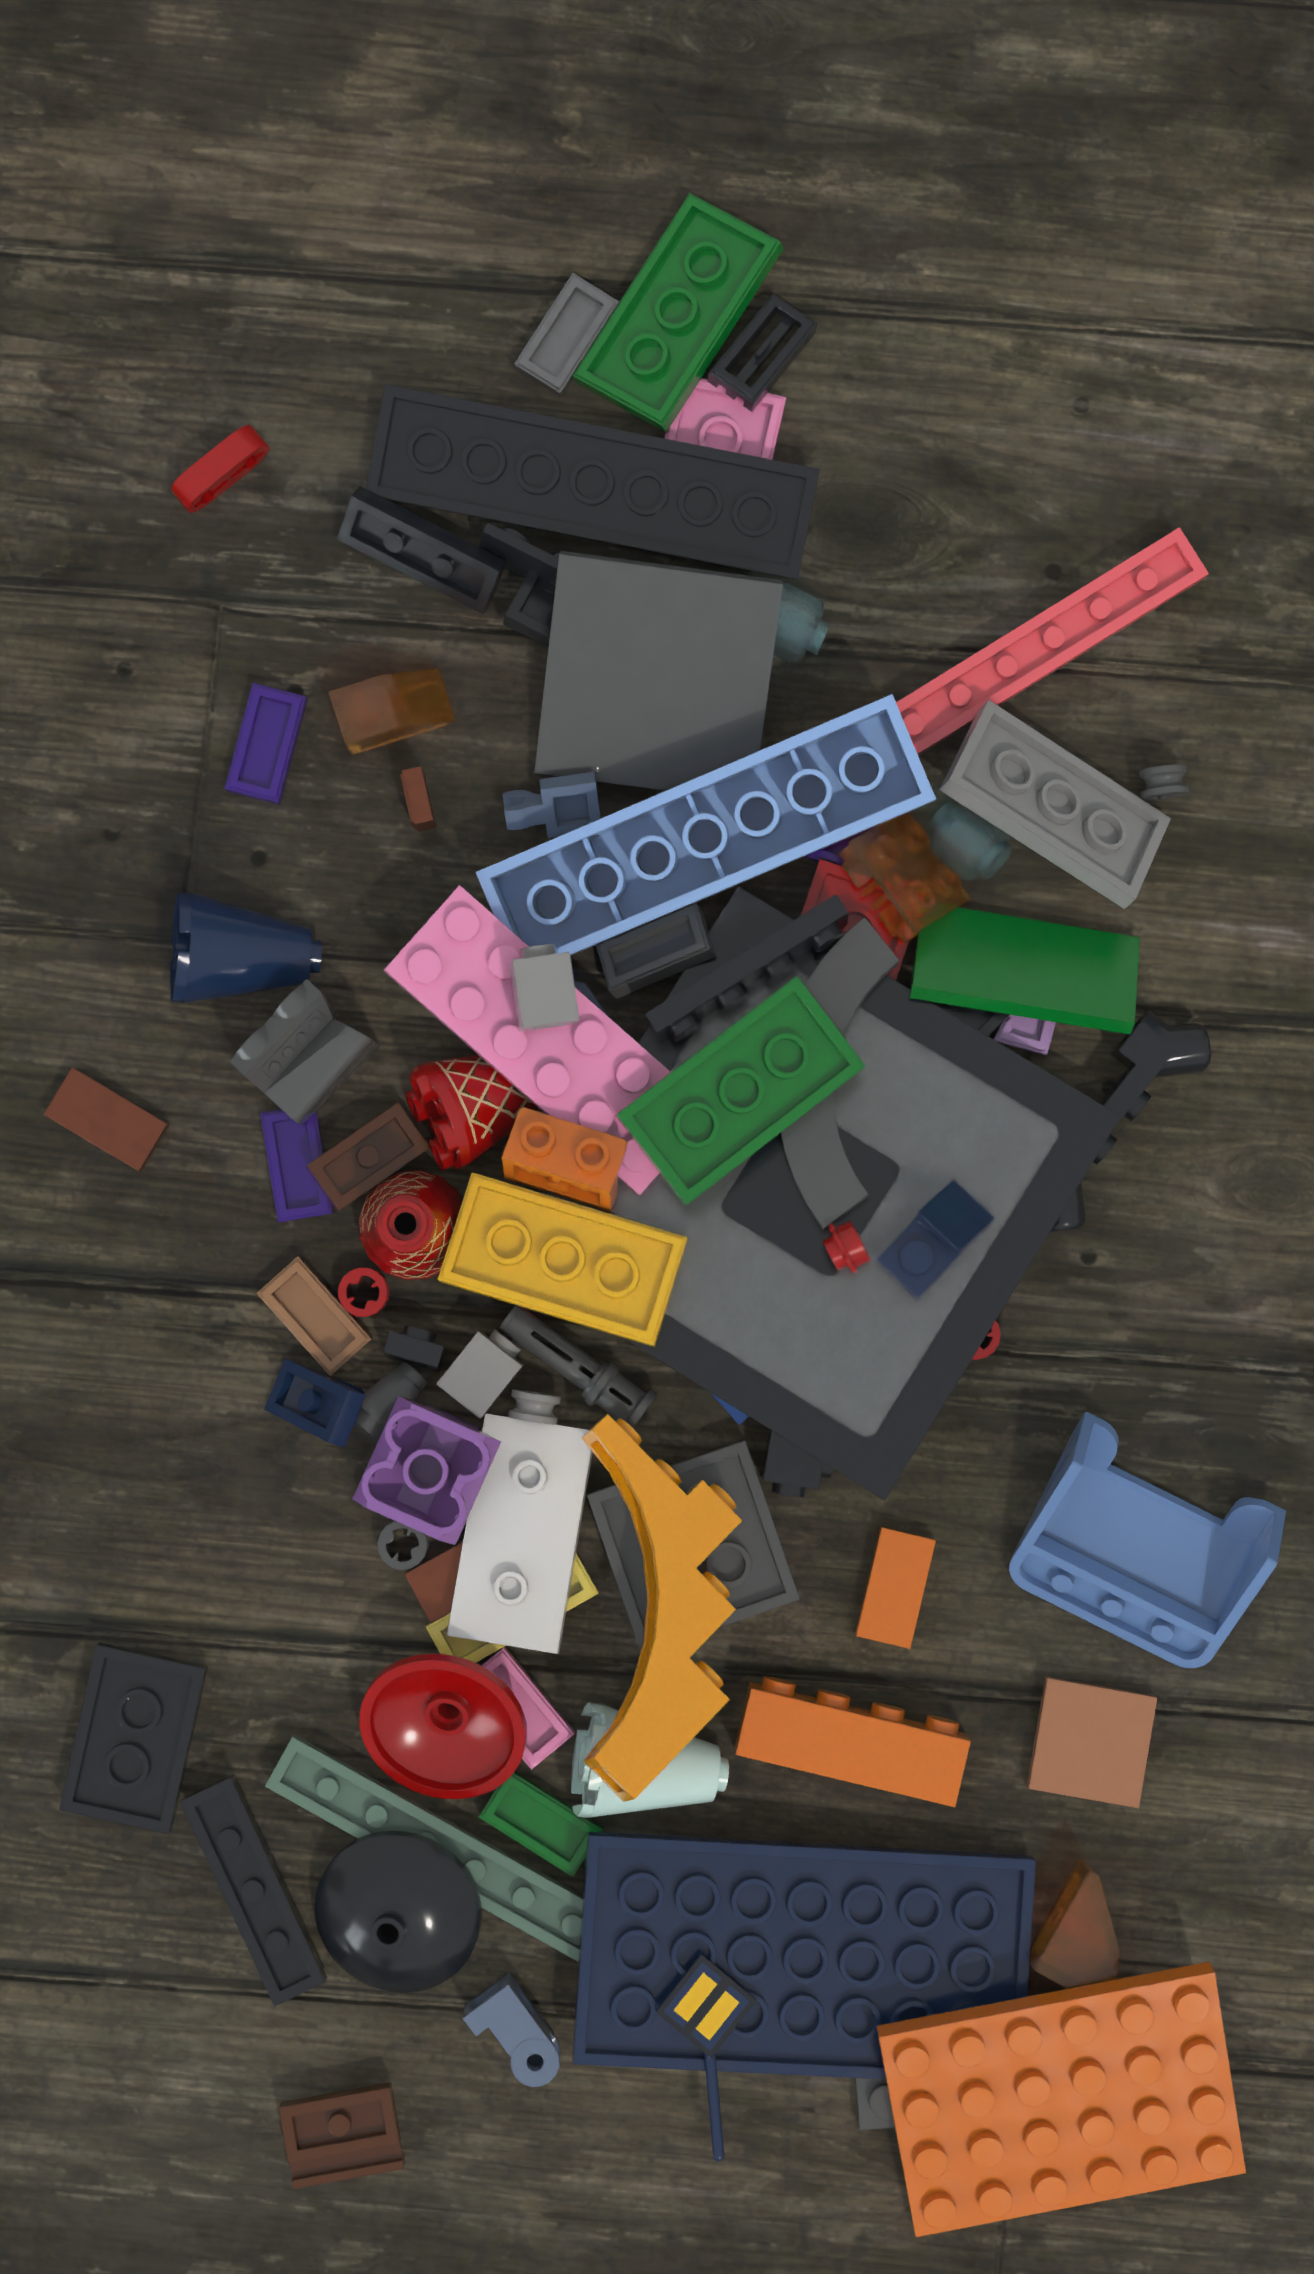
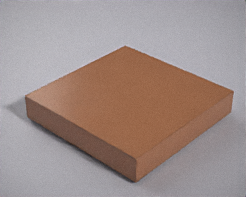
M1045 1676L1027 1780L1028 1789L1139 1808L1157 1697L1152 1694Z

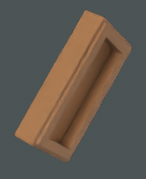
M297 1256L256 1293L329 1376H332L373 1339L353 1315L341 1306L337 1297L300 1256Z

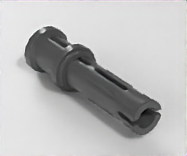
M515 1305L498 1329L499 1332L509 1336L541 1362L583 1391L581 1397L585 1399L584 1402L587 1405L597 1404L616 1419L620 1418L626 1421L632 1428L635 1427L658 1394L652 1389L645 1392L619 1373L620 1366L614 1361L610 1363L606 1360L602 1364L524 1307ZM535 1333L538 1336H540L553 1347H555L560 1352L569 1357L572 1360V1362H567L561 1356H559L554 1351L545 1346L543 1343L534 1338L532 1334ZM579 1368H584L589 1373L594 1375V1377L591 1379L583 1372H581ZM610 1390H614L615 1392L620 1394L626 1400L631 1402L632 1405L628 1406L615 1395L610 1393Z

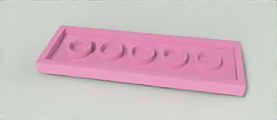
M459 885L384 969V972L545 1114L625 1139L627 1150L618 1173V1179L635 1194L641 1195L659 1172L615 1115L667 1076L670 1071L576 988L579 1021L576 1024L519 1032L509 964L513 959L522 958L520 949L529 946Z

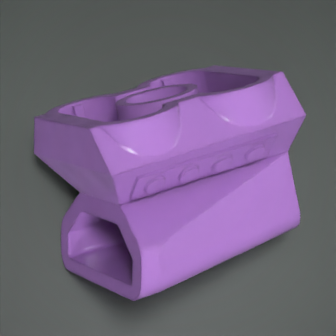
M398 1396L353 1496V1500L365 1508L430 1537L456 1545L502 1441L478 1430V1426L431 1405L424 1406Z

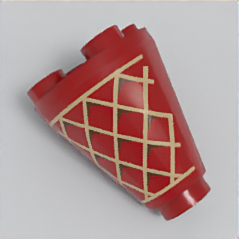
M479 1055L422 1063L416 1066L413 1072L409 1074L412 1090L405 1092L409 1109L418 1123L425 1120L433 1136V1139L429 1140V1146L434 1160L442 1171L452 1166L456 1169L467 1166L512 1131L521 1108H528L534 1111L539 1110L535 1104Z
M423 1170L399 1171L378 1183L365 1197L358 1217L360 1241L369 1259L385 1273L404 1280L429 1279L439 1274L463 1201L459 1192L444 1178ZM404 1212L411 1213L417 1221L416 1229L408 1235L400 1234L395 1228L396 1217Z

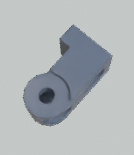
M510 1972L464 2005L463 2020L471 2031L477 2036L489 2027L508 2055H510L511 2070L515 2078L522 2084L530 2087H541L550 2083L556 2076L560 2065L559 2042Z

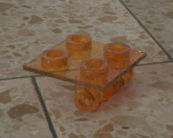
M909 813L884 822L849 842L850 845L839 853L845 861L841 867L847 872L858 888L874 877L875 881L861 892L863 897L870 895L880 887L885 894L870 907L875 911L887 902H892L878 916L890 931L893 938L899 936L904 944L918 935L923 928L971 899L962 887L957 873L945 864L929 842L925 829L918 822L914 821Z

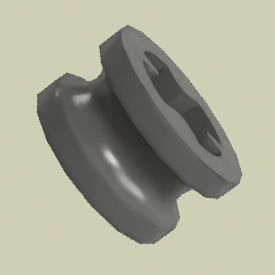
M1176 764L1140 770L1138 778L1143 780L1146 785L1145 790L1140 792L1141 799L1153 801L1189 795L1191 793L1190 786L1185 785L1183 782L1184 775L1189 773L1188 766Z
M394 1520L388 1523L379 1535L377 1542L378 1553L383 1562L391 1568L398 1570L411 1569L418 1565L427 1554L429 1538L428 1535ZM396 1529H408L406 1536L413 1532L418 1539L419 1544L411 1549L412 1557L409 1559H400V1551L394 1556L388 1548V1543H391L396 1538Z

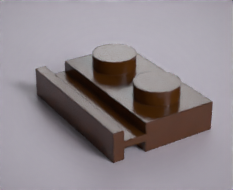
M392 2082L281 2102L279 2113L288 2164H290L293 2189L404 2169L405 2157L402 2152L401 2134Z

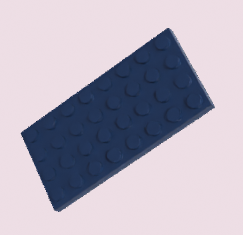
M588 1831L572 2050L573 2064L706 2071L704 2052L655 2012L699 1955L702 1954L757 2000L716 2051L717 2071L886 2079L876 2026L1027 1997L1036 1859L1031 1855Z

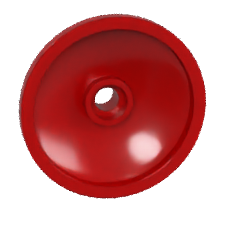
M421 1654L401 1659L389 1665L371 1682L362 1701L359 1713L360 1732L364 1745L371 1758L383 1772L412 1791L436 1798L465 1799L496 1789L507 1781L519 1766L527 1742L525 1715L511 1689L488 1669L475 1662L452 1655Z

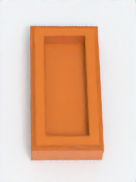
M880 1526L855 1631L857 1637L911 1649L936 1543L934 1538Z

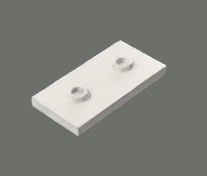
M485 1413L482 1432L502 1442L467 1518L447 1636L559 1654L593 1454L582 1439L589 1430L536 1423Z

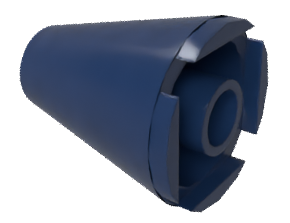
M178 892L176 895L171 943H173V961H170L171 1002H182L183 1004L300 985L306 979L309 980L310 973L320 972L322 943L321 940H312L310 928L191 892Z

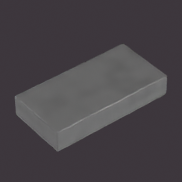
M572 273L514 363L515 370L561 398L574 379L572 375L619 304V301Z

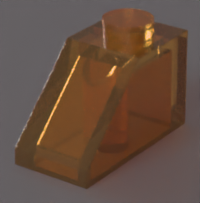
M439 668L379 675L329 691L345 745L351 755L456 722Z
M1078 1859L1030 1946L1029 1963L1034 1971L1067 1989L1115 1980L1120 1967V1962L1117 1960L1120 1950L1100 1877L1088 1863L1081 1859Z

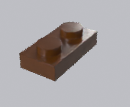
M397 1102L305 1167L338 1212L430 1147L402 1106Z

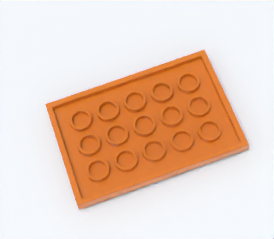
M1210 1961L876 2026L916 2237L1246 2173L1216 1976Z

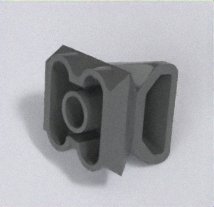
M306 979L283 1000L268 1021L243 1043L229 1062L297 1124L303 1125L380 1045L366 1035L339 1022L333 1002Z

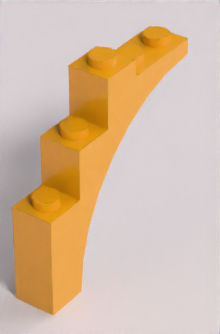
M607 1414L582 1439L610 1473L630 1511L643 1554L647 1607L644 1642L631 1687L611 1726L583 1761L625 1802L636 1799L730 1700L720 1690L724 1684L718 1674L703 1661L699 1660L695 1664L690 1659L701 1645L736 1610L727 1600L730 1593L725 1585L713 1574L706 1571L702 1575L696 1568L743 1520L733 1511L736 1508L733 1499L716 1484L708 1486L702 1480L684 1493L679 1487L681 1479L678 1474L663 1460L657 1459L654 1462L639 1446L642 1443L641 1437L626 1421L620 1418L614 1421Z

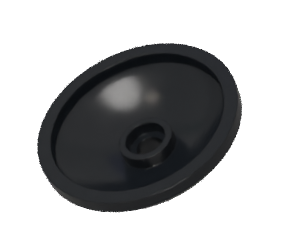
M382 1831L354 1840L340 1850L331 1860L317 1888L315 1920L325 1948L336 1963L352 1977L366 1985L385 1991L416 1992L445 1982L464 1966L471 1956L480 1934L482 1907L479 1892L471 1874L450 1850L440 1843L419 1834L405 1831ZM389 1923L394 1925L399 1933L392 1935L385 1932L382 1924Z

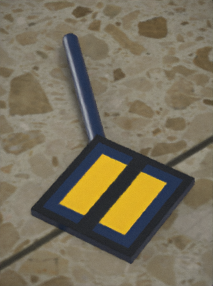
M700 1954L655 2012L704 2052L713 2158L716 2161H722L724 2159V2144L716 2051L757 2000Z

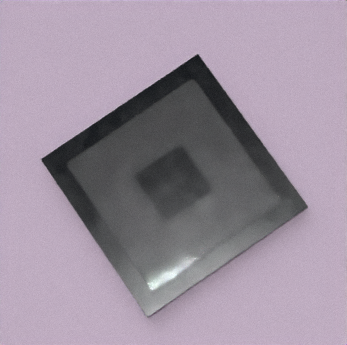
M738 886L709 931L717 957L684 970L666 1000L791 923L794 919ZM835 944L821 952H816L811 947L794 958L797 965L781 978L769 982L764 977L747 988L750 993L749 996L738 1005L724 1012H721L718 1006L699 1018L702 1025L687 1037L674 1042L670 1036L659 1043L648 1027L639 1044L672 1072L794 977L798 976L802 983L806 985L823 957ZM887 975L867 995L853 1019H851L844 1038L866 1067L833 1092L835 1118L840 1140L856 1177L869 1194L868 1198L833 1223L837 1227L851 1220L870 1256L871 1261L857 1267V1273H851L848 1266L838 1271L831 1260L823 1240L832 1236L829 1227L823 1231L807 1208L793 1180L784 1152L781 1133L686 1206L683 1205L660 1173L639 1196L618 1179V1194L611 1213L547 1192L542 1193L687 1237L686 1248L655 1347L624 1339L883 1501L886 1500L1121 1117L932 1002L909 998L910 989ZM954 1179L995 1219L917 1301L876 1263V1259L915 1219L916 1213Z

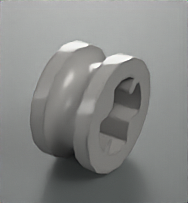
M512 1389L511 1396L515 1398L516 1406L514 1409L509 1410L508 1417L557 1425L558 1417L553 1414V1407L560 1404V1396Z

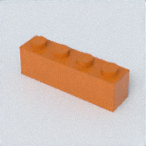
M764 1676L762 1684L749 1681L734 1745L735 1755L956 1807L971 1742L966 1733L958 1731L960 1723L933 1715H927L925 1723L905 1719L904 1709L879 1702H873L871 1710L850 1706V1696L830 1690L818 1689L817 1697L796 1693L795 1683L770 1676Z

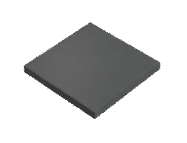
M560 551L534 773L566 776L594 772L595 781L667 791L760 751L783 580Z

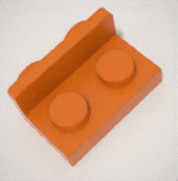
M521 1108L502 1155L504 1179L611 1213L618 1194V1173L627 1150V1142L625 1139L528 1108Z

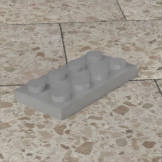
M987 700L978 710L939 789L1123 909L1136 900L1171 820L1170 817L990 700Z

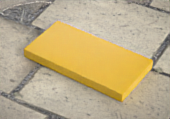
M472 1172L437 1280L461 1289L655 1347L688 1238Z

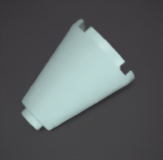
M590 1702L584 1707L581 1716H590L592 1718L589 1729H578L575 1739L571 1793L582 1794V1804L572 1806L573 1813L576 1816L589 1818L713 1802L717 1791H725L729 1776L728 1758L721 1757L718 1745L694 1737L636 1799L623 1802L583 1761L611 1726L618 1710L600 1703Z

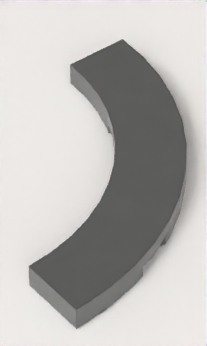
M864 917L844 934L823 957L808 979L805 987L844 1037L851 1019H853L862 1002L881 979L899 965V960ZM832 1092L781 1132L784 1152L793 1180L807 1208L823 1231L829 1227L830 1223H835L868 1198L869 1195L856 1177L846 1157L838 1133Z

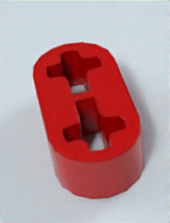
M245 425L230 434L185 470L173 483L171 492L189 513L197 512L255 468L266 457L270 446L252 425Z

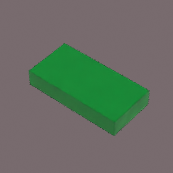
M517 1771L494 1790L479 1814L480 1819L574 1877L586 1857L588 1831L602 1832L603 1826L591 1818L576 1816L573 1813L572 1806Z

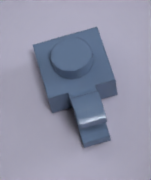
M594 772L539 779L541 794H534L526 790H513L502 794L507 830H520L534 825L546 824L547 837L552 838L559 837L601 819Z

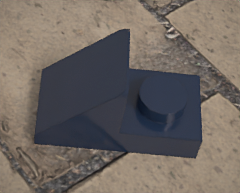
M953 1179L916 1213L915 1219L876 1259V1263L918 1301L994 1221L995 1217Z
M285 1358L264 1410L328 1443L345 1448L366 1395L363 1394L362 1388Z

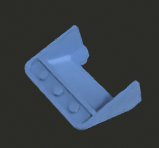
M1085 1411L1072 1432L1013 1552L1009 1565L1011 1578L1025 1591L1172 1664L1183 1668L1204 1666L1214 1657L1275 1569L1279 1558L1286 1510L1263 1499L1244 1497L1234 1503L1222 1520L1111 1465L1118 1449V1435L1108 1422Z

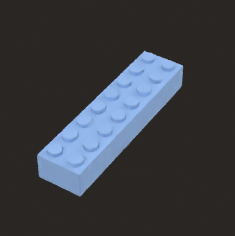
M893 694L479 870L476 872V875L493 915L529 947L555 944L556 954L570 952L571 956L934 802L936 798Z

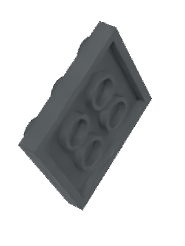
M745 1439L669 1465L680 1477L681 1484L679 1487L684 1493L702 1480L708 1486L716 1484L733 1499L736 1504V1508L733 1511L743 1520L696 1568L702 1575L706 1571L713 1574L725 1585L730 1593L727 1600L736 1610L720 1627L800 1600ZM613 1484L587 1493V1497L641 1652L644 1642L647 1607L643 1554L630 1511L616 1485Z

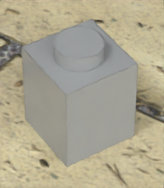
M555 944L537 945L520 949L522 958L513 959L509 964L519 1032L576 1024L579 1021L570 952L556 954Z
M496 1329L490 1336L480 1330L440 1378L437 1385L481 1419L524 1364L515 1358L521 1349Z

